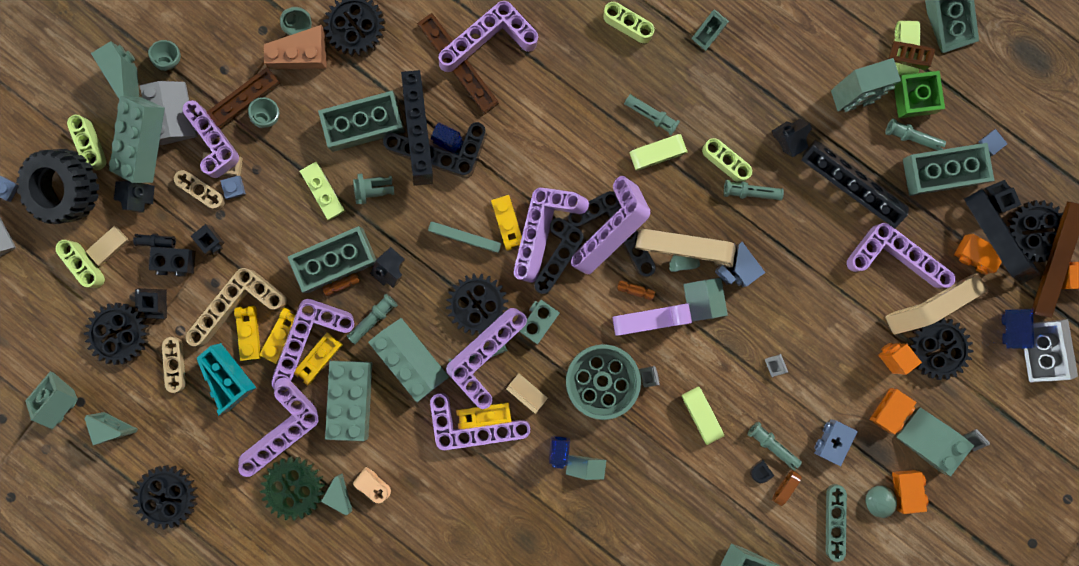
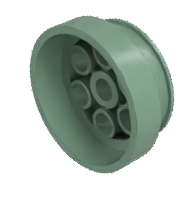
M600 344L582 350L574 357L567 370L566 388L569 398L580 412L591 418L607 420L621 416L634 405L640 392L641 377L635 361L628 353L612 345ZM594 357L601 359L602 363L598 368H593L591 365V360ZM614 361L620 364V369L617 372L610 370V364ZM582 371L587 372L589 375L586 382L578 380V374ZM599 376H606L607 384L605 386L597 384ZM618 380L626 382L625 389L617 390L616 383ZM585 391H594V398L586 400L584 398ZM606 394L613 396L611 404L603 403V397Z

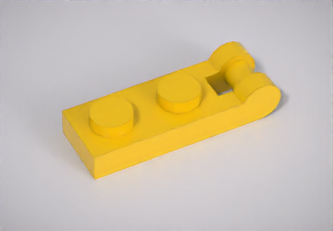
M506 195L491 200L506 251L512 250V247L518 245L520 247L522 235L510 196ZM515 233L516 238L509 240L508 235Z
M255 305L244 309L236 307L234 315L237 325L240 361L261 359L259 355L261 350ZM244 316H249L250 321L244 322Z
M284 308L277 323L259 354L275 364L279 361L296 316L290 313L289 309ZM286 320L291 321L290 327L285 325Z
M327 332L296 368L294 375L301 377L307 386L310 385L343 344ZM306 367L312 370L309 374L304 371Z
M509 402L493 404L486 409L473 407L456 410V416H459L458 429L512 422ZM468 414L472 416V421L467 422L466 415Z

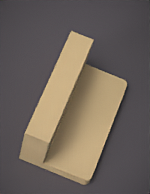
M520 373L506 388L535 414L548 399L546 395Z

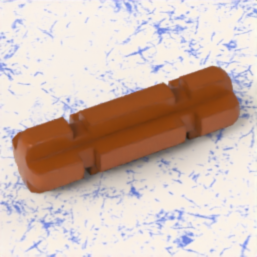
M353 273L349 277H344L332 282V284L323 286V292L326 296L331 295L334 291L338 292L351 286L350 284L359 283L360 279L357 273Z
M619 281L618 291H626L628 294L653 300L654 290H646L645 287Z

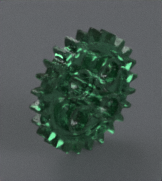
M292 456L288 457L287 461L285 458H282L280 463H273L274 468L269 467L267 469L270 474L263 475L267 481L261 482L265 489L261 490L260 493L266 494L262 501L268 500L269 503L265 507H272L271 514L277 511V518L284 514L285 520L292 516L293 521H295L298 515L303 519L305 513L310 515L312 513L311 509L315 510L318 508L316 503L322 501L318 496L325 493L320 490L325 484L319 483L323 476L316 475L320 469L313 470L314 463L309 466L307 465L308 459L301 462L300 457H297L295 461ZM292 470H296L298 472V479H294L292 477ZM277 481L282 483V490L276 488ZM294 485L296 488L291 491L290 488ZM303 486H307L309 488V495H305L303 493ZM287 497H290V498L293 499V501H294V505H293V506H289V505L287 504V502H286Z

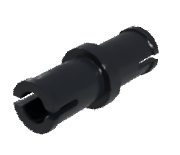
M153 233L152 235L135 234V237H133L135 246L175 248L176 245L175 236H159Z

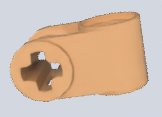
M367 467L363 469L353 482V485L375 503H382L391 494L389 485ZM380 489L383 491L382 496L378 495Z

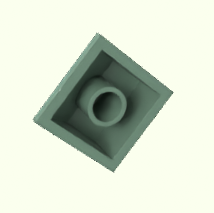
M50 371L25 402L32 421L53 429L63 420L67 411L75 406L78 399L75 391L55 373Z

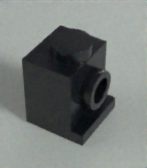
M203 225L191 235V238L207 255H216L223 249L221 246L224 244V241L210 225ZM210 239H213L214 242L209 244Z

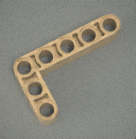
M648 229L638 230L635 247L644 251L714 261L715 265H723L727 268H733L736 251L735 244L732 242Z
M241 268L233 275L186 334V341L191 346L207 344L248 292L265 306L275 310L283 309L287 304V299L284 294L251 269ZM248 272L250 279L245 282L243 276ZM263 284L265 290L262 294H259L258 287ZM234 287H236L238 291L235 297L231 295V291ZM275 296H278L280 300L277 306H274L272 302ZM222 302L225 304L223 312L219 310V305ZM210 317L213 320L211 327L207 325V320ZM196 333H199L201 336L199 342L195 340Z
M979 273L962 279L919 305L895 311L885 316L894 335L922 328L941 320L987 292V289Z

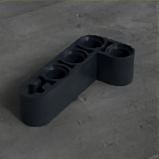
M555 218L550 224L551 233L562 241L535 281V289L539 294H547L551 291L583 240L582 231L562 218ZM555 223H562L564 229L561 232H556L553 229V225ZM577 233L580 240L576 243L571 242L569 235ZM567 249L570 255L568 258L563 259L559 256V251ZM550 265H557L559 267V272L556 275L549 273L548 268ZM545 273L549 278L554 279V281L551 282V280L549 279V281L547 282L548 289H543L541 291L539 290L540 285L538 283H543L545 281L546 277L543 276Z

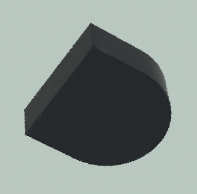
M763 459L753 465L750 470L752 479L757 483H765L774 477V474Z

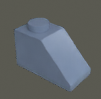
M740 242L735 245L736 251L732 273L736 278V284L746 287L762 276L765 271L744 243Z

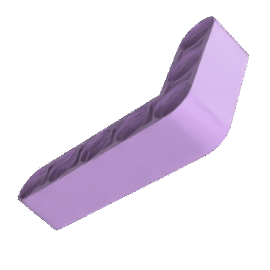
M500 1L439 53V67L444 72L453 71L502 28L523 50L528 52L536 48L538 33L509 2ZM504 10L508 14L501 15L499 12ZM491 22L494 26L487 27L485 24ZM518 24L521 28L515 29L512 25ZM477 34L480 38L473 39L471 36ZM525 38H532L533 42L529 43L525 41ZM464 46L466 50L459 51L457 47ZM450 58L452 62L444 63L443 59Z
M624 176L618 177L613 184V190L622 208L572 256L571 265L587 275L591 274L650 216V208L639 187Z
M537 188L533 192L514 267V276L517 279L532 283L538 278L554 210L583 214L589 207V202L585 197L574 192L547 188Z
M887 223L873 226L847 260L849 270L853 272L863 271L870 266L880 251L885 249L935 288H948L955 283V276L950 270ZM879 228L884 231L883 237L878 234ZM894 240L899 242L898 249L894 247ZM868 243L873 247L872 252L867 250ZM910 252L914 253L915 258L913 261L909 257ZM856 258L861 260L860 267L855 265ZM926 263L930 266L929 272L925 270ZM941 275L945 277L944 284L940 281Z
M311 299L303 300L299 305L274 371L272 387L274 388L276 379L279 377L292 380L313 323L347 333L354 328V319L351 313ZM305 306H311L314 310L311 313H305L302 309ZM324 312H329L332 314V317L325 320L321 315ZM347 318L351 322L349 325L343 326L340 324V321ZM304 324L307 328L304 331H299L296 329V326ZM295 341L298 342L300 346L296 349H293L289 346V344ZM286 359H289L293 362V364L291 366H285L282 362ZM282 387L279 391H285L287 388Z
M510 308L447 365L448 375L480 409H486L492 404V396L473 376V373L526 325V316L515 308ZM518 315V319L512 322L513 317ZM501 328H504L503 333L501 335H498V331ZM487 341H490L489 346L487 348H483L484 344ZM475 355L474 360L469 362L470 356ZM461 368V371L454 375L455 370ZM473 381L472 385L469 388H466V385L469 382ZM481 395H484V398L478 401V398Z
M280 378L275 382L274 394L275 398L292 415L239 457L238 470L242 476L250 477L318 423L316 407L287 378ZM282 387H285V388L288 389V390L285 391V392H280V391H279V389L282 388ZM294 401H300V402H301V403L298 404V405H293V404H292V402H294ZM307 414H312V415H314V416L311 417V418H306V417H305ZM292 426L298 427L296 430L289 429ZM278 438L282 439L281 442H275L274 440ZM267 451L265 454H260L259 452ZM245 463H251L252 465H250V466H245V465H243V464H245Z
M438 393L430 400L435 442L441 450L524 439L530 433V424L525 420H515L508 423L467 429H453L449 397L444 393ZM437 397L444 399L445 404L443 407H438L435 404ZM440 416L447 418L446 426L439 425L438 418ZM524 424L527 427V432L519 434L516 427ZM505 427L508 430V435L505 437L499 436L497 433L498 428ZM480 430H486L489 434V437L485 440L480 439L478 432ZM467 433L470 439L468 442H462L459 435ZM441 436H448L450 444L443 445L440 441Z

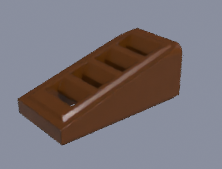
M893 41L888 59L894 58L896 63L926 70L932 64L935 49ZM899 48L902 49L900 57L897 56ZM907 50H908V51H909L908 58H905L906 52H907ZM915 53H918V54H917V57H916V60L913 59V58H914V54H915Z

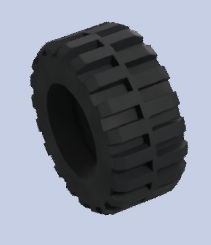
M51 149L32 153L29 158L24 160L22 163L24 166H21L18 171L20 175L17 177L16 182L19 184L17 192L21 195L22 199L20 201L22 205L27 207L28 213L34 214V218L39 221L42 220V222L47 224H61L81 220L89 215L96 205L94 201L98 200L97 190H99V184L96 183L98 178L96 173L92 171L94 169L92 165L86 163L87 159L73 150ZM55 171L60 175L64 184V197L62 201L57 198L52 187V178Z

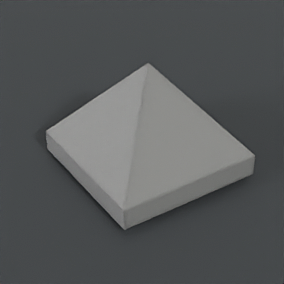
M781 354L765 359L772 377L788 373Z
M655 366L640 369L644 387L660 385Z
M977 429L962 435L974 445L973 451L990 445V442Z

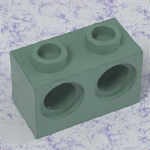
M540 300L539 303L537 301L533 303L529 309L532 313L527 318L526 325L519 331L536 344L540 342L560 313L543 300ZM540 308L548 309L549 315L547 318L542 319L538 316ZM530 323H534L538 327L537 333L533 335L527 332V326Z

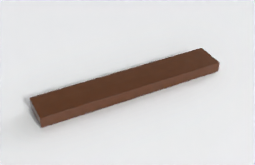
M433 13L417 23L438 54L453 41ZM450 58L443 59L445 63L452 62ZM467 59L452 71L483 114H486L499 104L498 100Z
M1069 201L1066 203L1031 310L1033 314L1049 318L1053 316L1079 237L1078 203Z

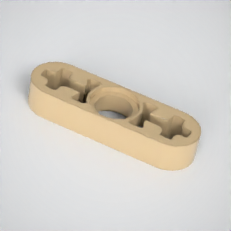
M181 170L175 174V184L208 207L217 210L224 206V196L191 173ZM181 177H186L192 184L189 185L182 182ZM198 185H203L204 192L201 195L195 193V188ZM211 195L217 198L218 204H213V201L207 198V196Z
M168 337L162 343L164 382L167 391L176 393L182 391L186 384L183 344L177 337ZM176 343V347L173 350L169 348V344ZM169 354H177V356L169 357ZM173 359L178 362L176 370H172L169 367V363ZM179 373L177 376H170V374ZM171 382H179V386H176L175 389V386H172Z

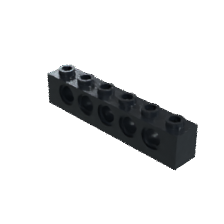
M420 70L401 72L413 185L433 184Z
M815 139L803 153L801 161L894 229L908 216L909 207L818 140Z

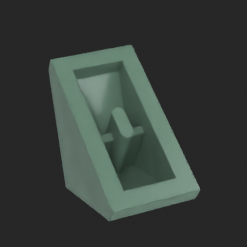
M714 9L691 39L706 51L722 33L729 21Z
M568 455L566 475L585 480L604 479L606 460Z
M342 473L333 479L321 502L347 515L353 510Z

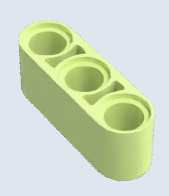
M610 2L605 6L603 17L606 23L640 43H648L652 39L654 26L651 22L619 3ZM613 10L617 15L610 16L608 11ZM631 20L633 25L627 26L624 21ZM646 29L650 34L642 35L640 30Z
M898 21L895 27V41L920 45L919 21ZM901 48L898 49V57H900L902 51ZM907 50V52H906L905 58H908V55H909V51H908V50ZM915 53V54H914V58H913V59L916 60V57H917V54H918V53ZM895 62L899 75L917 74L919 72L918 68Z
M72 115L69 117L67 125L78 154L87 159L86 163H90L95 170H101L106 165V157L92 122L80 115ZM82 122L81 128L78 129L79 123ZM89 139L88 145L85 146L86 140ZM96 156V161L92 164V158Z
M678 134L637 148L629 153L635 170L638 171L682 156L687 153V149L682 135Z
M712 138L704 144L702 148L703 155L734 181L741 183L751 177V166L720 140ZM708 145H714L717 149L716 152H710ZM723 157H729L731 165H726L723 162ZM739 168L745 170V172H746V176H745V177L739 176V174H738V169H739Z
M61 240L57 243L56 252L82 286L99 288L104 284V275L79 243L69 240ZM70 245L71 250L67 253V247ZM80 260L82 261L81 268H79L78 266ZM93 275L94 281L91 283L90 277Z
M698 386L682 394V399L704 442L708 445L724 437V433L700 387Z

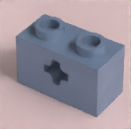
M831 419L823 428L824 434L817 441L814 454L841 466L858 431ZM832 439H834L835 441H837L836 444H833V443L831 442Z

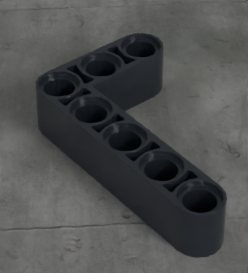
M475 122L470 125L459 156L430 146V152L434 153L431 159L432 167L462 178L472 176L487 135L483 124ZM475 129L483 131L478 137L472 135ZM389 133L384 137L383 144L389 152L410 159V154L406 152L409 147L408 138L395 133ZM396 139L398 141L395 147H389L391 140ZM468 147H475L476 152L469 155L466 153ZM445 158L452 159V163L449 166L442 165V161ZM463 164H468L470 169L463 173L460 171V167Z
M980 189L964 198L1009 274L1020 284H1024L1039 276L1038 269L1023 253L986 192Z
M609 191L589 201V206L595 205L598 207L599 212L597 214H591L587 209L585 213L579 214L582 217V221L574 223L571 217L576 213H569L568 222L579 228L605 214L610 219L622 207L615 192ZM611 196L616 202L610 206L606 203L605 198ZM636 230L633 233V238L627 239L622 245L639 276L646 278L654 274L656 266L648 251L642 250V254L639 257L633 255L632 249L636 247L638 231ZM644 263L649 264L651 267V271L648 274L643 273L641 270V266Z

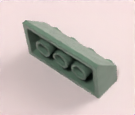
M402 318L382 330L368 342L416 402L421 401L449 378L448 374Z

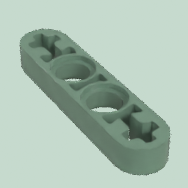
M430 222L428 228L429 232L499 253L501 247L499 242L435 222Z
M838 484L830 485L826 492V554L835 562L842 561L846 556L847 493ZM836 489L841 492L840 495H837V501L841 502V505L832 504V501L836 502V497L832 495V492H836ZM834 508H840L841 515L838 518L832 517L831 512ZM839 527L841 530L840 536L832 537V529ZM831 541L841 542L840 544L836 543V548L840 551V553L836 554V557L831 553L835 551V544L831 543Z

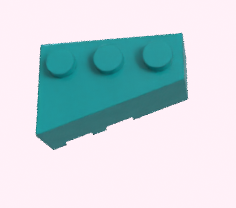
M221 343L208 347L197 357L203 377L211 389L210 395L216 402L218 416L229 412L256 389V386Z

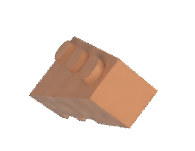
M319 25L264 44V64L269 69H326V32L323 26Z

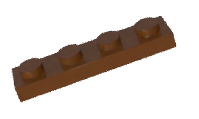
M266 67L208 110L207 114L218 128H222L246 110L252 101L262 98L278 86L280 82L272 71Z

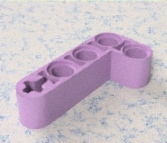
M187 101L183 105V113L212 151L211 154L201 161L200 168L210 177L218 178L238 163L239 155L207 114V111L196 101ZM194 110H195L196 113L199 115L198 117H196V116L194 115V114H195V113H194ZM209 123L207 129L203 130V125ZM220 138L219 143L214 145V140ZM231 152L230 158L225 160V155ZM212 164H215V169L213 171H209V167Z
M689 303L612 317L616 336L692 323Z

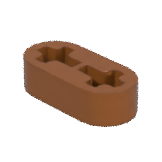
M793 470L790 471L774 493L772 501L779 506H783L800 483L801 475Z

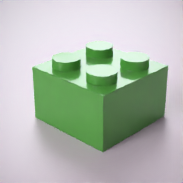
M940 71L900 76L901 81L895 85L894 89L898 118L937 114L945 109Z

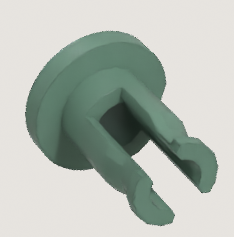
M362 173L357 174V179H353L356 204H366V198L379 197L386 194L394 195V186L372 188L392 185V176H389V178L363 179Z

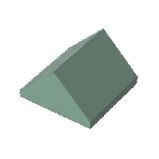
M721 278L683 284L686 304L689 303L692 321L728 316Z
M105 412L90 414L85 417L93 445L109 442L136 433L138 430Z

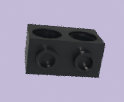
M151 247L149 270L156 271V275H168V272H175V276L187 277V273L194 274L196 251ZM164 257L166 262L161 266L160 260ZM183 258L185 264L183 267H180L179 261Z

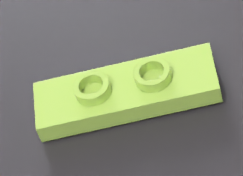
M317 162L300 170L327 220H331L345 212Z

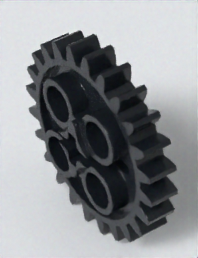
M335 0L336 7L329 6L332 12L325 13L329 19L323 20L328 25L323 29L325 32H328L325 36L327 39H331L329 43L332 46L335 45L337 51L342 49L344 55L349 51L351 57H353L354 52L361 56V51L363 50L366 54H368V48L375 50L373 44L380 45L378 38H384L381 32L386 31L385 27L382 26L386 21L382 18L384 15L382 11H379L378 4L374 6L373 0L369 2L368 0H342L341 3ZM354 10H361L358 15H352ZM344 13H348V15L351 17L354 23L358 25L359 29L366 36L365 38L361 37V35L358 33L355 27L352 26L350 21L346 18ZM340 21H346L344 26H337ZM366 24H372L369 30H364ZM353 35H356L357 39L353 42H350L349 38Z
M1045 200L1024 203L1023 206L1017 207V211L1011 213L1014 218L1007 219L1011 223L1010 226H1007L1023 253L1032 262L1048 261L1063 212L1058 213L1059 206L1052 208L1053 203L1046 204ZM1045 217L1048 219V225L1045 223ZM1026 219L1029 221V227L1026 225ZM1054 228V232L1022 234L1023 231ZM1048 236L1051 239V243H1049L1047 240ZM1029 238L1032 240L1031 246L1028 243Z
M473 273L472 279L466 275L465 282L459 279V286L452 285L455 292H448L452 295V298L446 299V301L451 302V305L447 306L446 309L452 310L448 317H455L452 324L458 322L457 329L465 327L464 333H467L470 329L472 335L478 330L480 335L483 330H486L503 314V311L508 310L504 304L509 301L503 299L507 293L500 292L503 286L496 287L497 280L491 283V276H488L485 280L483 274L477 278L475 273ZM477 286L484 287L485 292L482 296L475 295L474 290ZM468 290L477 301H482L480 306L488 315L487 319L478 308H473L475 303L467 294ZM463 297H467L469 300V305L466 308H462L459 305V301ZM489 301H493L496 304V309L493 312L486 310V304ZM475 312L481 316L478 323H473L470 320L471 315Z
M108 303L107 308L104 306L100 307L101 312L94 311L93 313L96 317L88 318L92 323L91 325H85L90 330L84 333V335L89 336V339L85 340V342L91 343L87 349L95 350L92 356L99 355L98 361L105 360V364L113 362V365H119V363L127 364V360L134 361V356H141L138 350H145L142 344L149 341L144 339V337L150 335V333L144 330L149 327V325H143L146 318H139L142 312H135V307L129 308V304L121 305V303H115L114 305ZM121 316L123 317L122 325L119 324V318ZM103 326L106 327L105 334L102 333ZM129 333H131L133 336L131 342L128 341ZM113 342L116 346L114 351L111 350V344Z
M942 318L929 326L919 328L920 331L913 330L912 332L916 336L909 337L913 344L908 346L913 349V352L922 362L915 369H922V375L928 374V378L933 379L935 377L936 380H941L942 377L945 380H949L950 376L957 377L956 372L963 373L961 367H969L965 361L972 360L968 353L974 352V350L968 349V346L972 345L973 342H967L970 335L963 334L966 328L958 329L960 323L953 324V319L945 320V318ZM944 331L947 333L946 340H943L942 333ZM927 339L930 341V347L928 349L925 347V341ZM955 341V344L951 346H946ZM952 349L956 351L954 358L951 356ZM935 357H937L939 360L937 366H935L933 363Z
M165 465L163 468L161 466L155 467V470L150 469L148 474H143V480L137 481L140 487L133 490L138 495L132 497V499L138 500V503L134 504L133 507L140 508L136 514H143L141 521L148 519V526L155 523V529L162 526L164 530L168 526L170 528L176 527V524L179 526L183 523V520L189 519L188 514L194 513L191 507L198 504L193 499L199 497V495L193 494V491L198 488L191 486L195 480L188 481L190 474L182 475L184 472L183 468L177 471V466L169 468V465ZM157 480L160 481L162 485L161 489H158L156 486ZM175 486L180 488V494L175 492ZM151 500L156 502V508L152 507ZM170 504L175 507V513L170 511Z

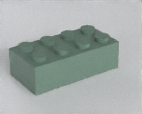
M894 58L856 69L831 90L837 111L845 110V112H849L860 105H863V107L875 103L874 101L881 99V96L888 94V91L895 89V85L901 79Z
M393 91L318 110L327 147L332 152L379 140L389 133L401 134L406 132L397 97Z
M120 96L117 106L118 113L109 171L132 183H152L165 108L142 97Z
M988 143L913 154L903 158L909 196L982 185L995 181Z
M358 226L290 255L288 260L302 293H310L373 266L376 257L364 229Z
M329 361L326 440L365 441L369 438L372 362Z

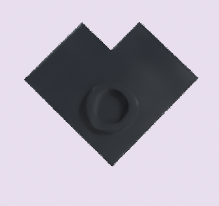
M798 119L793 123L786 121L773 129L772 134L780 143L783 152L791 157H795L809 148L807 136L812 128L810 123Z
M1006 180L985 187L989 199L999 214L1022 205L1014 187L1011 188Z
M115 181L114 201L121 202L122 210L144 212L145 204H153L155 186L144 183H132L130 181Z
M390 247L375 261L370 274L383 286L388 283L394 288L402 277L399 269L402 267L405 259Z
M135 289V308H138V311H143L145 318H167V289Z

